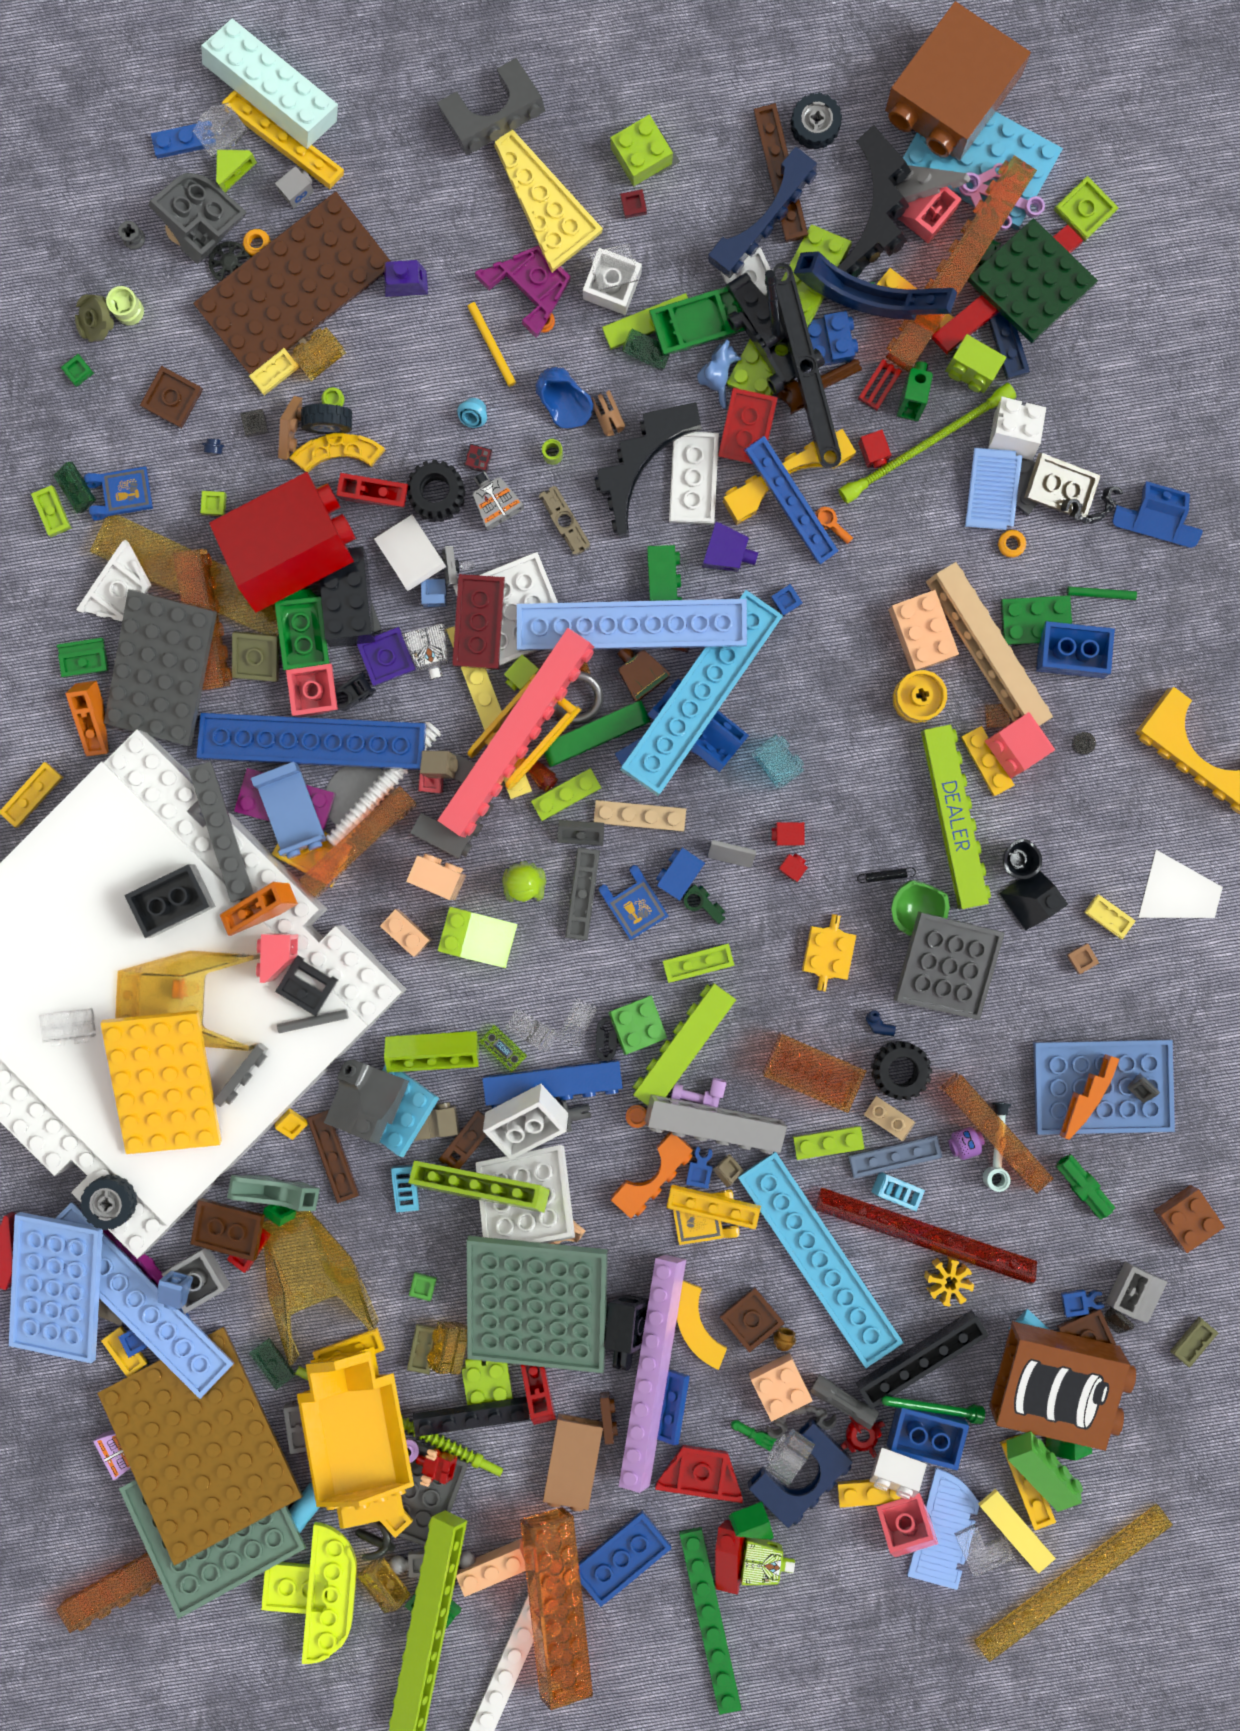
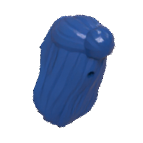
M551 367L540 373L535 385L536 393L549 411L553 422L560 428L570 429L585 425L592 416L593 402L591 397L570 377L569 372L564 368Z

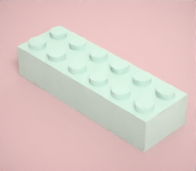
M234 19L227 22L201 45L202 64L305 148L308 149L337 122L338 104Z

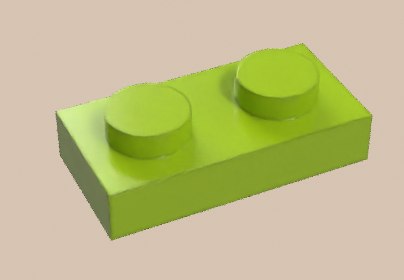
M48 486L31 494L48 536L53 537L72 529L54 486Z

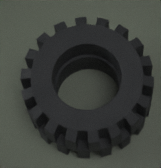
M432 460V463L429 464L428 461L423 462L424 466L419 467L417 465L415 472H411L409 475L410 481L406 483L408 484L407 497L414 511L425 520L428 518L430 522H435V520L444 522V519L447 517L449 520L452 519L453 514H458L460 506H463L465 502V489L460 474L456 472L452 465L448 466L447 462L444 461L438 463L437 460ZM431 481H444L449 486L446 498L436 503L425 500L423 497L425 486Z
M896 1041L894 1043H887V1046H882L879 1049L880 1052L878 1054L875 1053L873 1057L875 1058L874 1063H871V1068H873L871 1075L875 1080V1085L884 1094L896 1100H911V1097H918L921 1091L927 1089L925 1086L927 1082L930 1083L931 1078H929L930 1074H932V1068L929 1065L931 1062L926 1057L927 1054L919 1047L909 1042ZM906 1057L913 1063L914 1071L912 1077L905 1083H895L890 1079L889 1067L895 1059Z

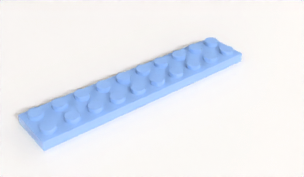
M747 599L517 604V650H553L567 628L589 641L594 646L593 649L747 646Z
M71 1202L55 1218L94 1226L86 1221L87 1219L82 1214L83 1211L74 1202ZM103 1232L99 1298L201 1399L231 1368L234 1362L181 1309L170 1310L165 1308L164 1304L158 1303V1286Z

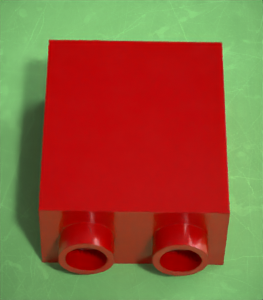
M308 472L209 522L236 586L255 613L354 562L346 544L355 540L356 537L344 514L335 518L331 515L332 512L341 508L336 496L328 483L317 488Z

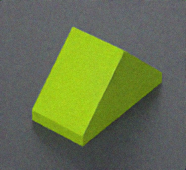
M217 150L216 182L225 193L257 163L249 150Z

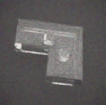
M975 1524L954 1533L973 1578L1015 1559L1004 1535L984 1544Z

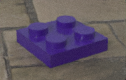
M399 627L376 635L375 642L357 644L374 687L416 671Z

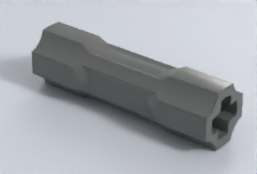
M820 1374L810 1389V1393L838 1408L869 1430L879 1415L878 1410L874 1408L871 1410L868 1404L859 1401Z

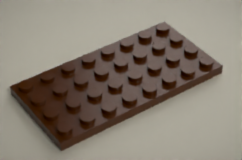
M335 191L193 304L250 375L283 348L286 351L289 350L299 340L384 275L385 263L391 261Z

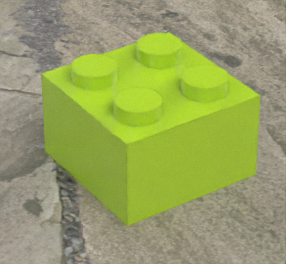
M650 114L610 137L611 150L633 187L672 164L673 152Z
M966 334L945 372L949 373V377L953 380H961L968 384L972 391L984 393L993 382L1007 357Z

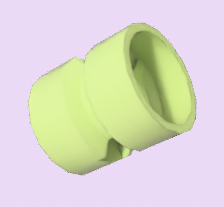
M117 286L111 289L106 298V303L111 313L122 324L135 325L139 323L144 315V307L133 291L124 286Z

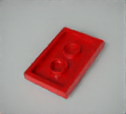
M733 388L718 457L753 464L744 449L762 436H765L767 440L769 439L778 397Z

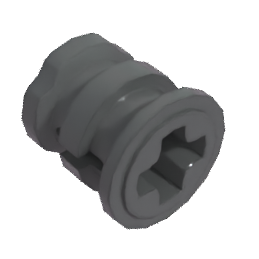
M124 221L119 226L118 233L126 247L135 250L144 245L145 234L133 221Z

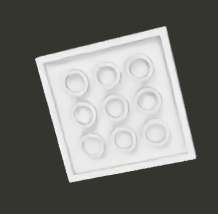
M538 552L480 575L505 577L499 666L517 660L522 654L527 656L537 652L517 650V604L558 603ZM458 584L453 585L456 595L458 592Z
M558 1145L525 1152L512 1160L505 1156L476 1162V1173L537 1184L550 1190L545 1213L479 1200L483 1237L551 1243L575 1238L564 1146Z

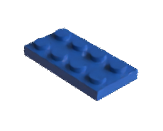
M642 1510L572 1568V1573L597 1604L602 1607L670 1551L672 1546Z

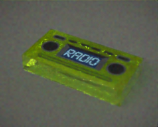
M495 1024L479 1040L511 1072L528 1056Z

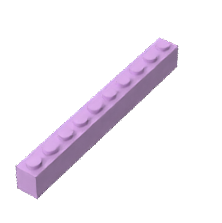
M669 1255L655 1258L619 1487L638 1493L648 1488L651 1482L686 1259Z

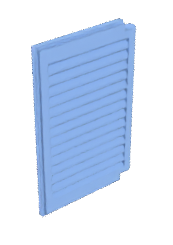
M974 448L966 527L1006 530L1007 525L1010 527L1014 526L1022 455L1015 456L1016 451Z

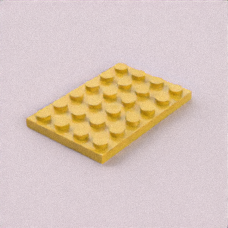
M199 1011L102 1020L100 1024L126 1154L220 1145L222 1140L216 1106L213 1102L214 1095Z

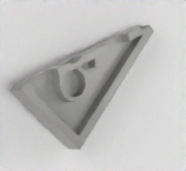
M908 165L911 172L902 183H898L895 187L909 203L918 198H925L940 193V188L949 185L952 188L960 187L965 183H969L970 177L967 173Z

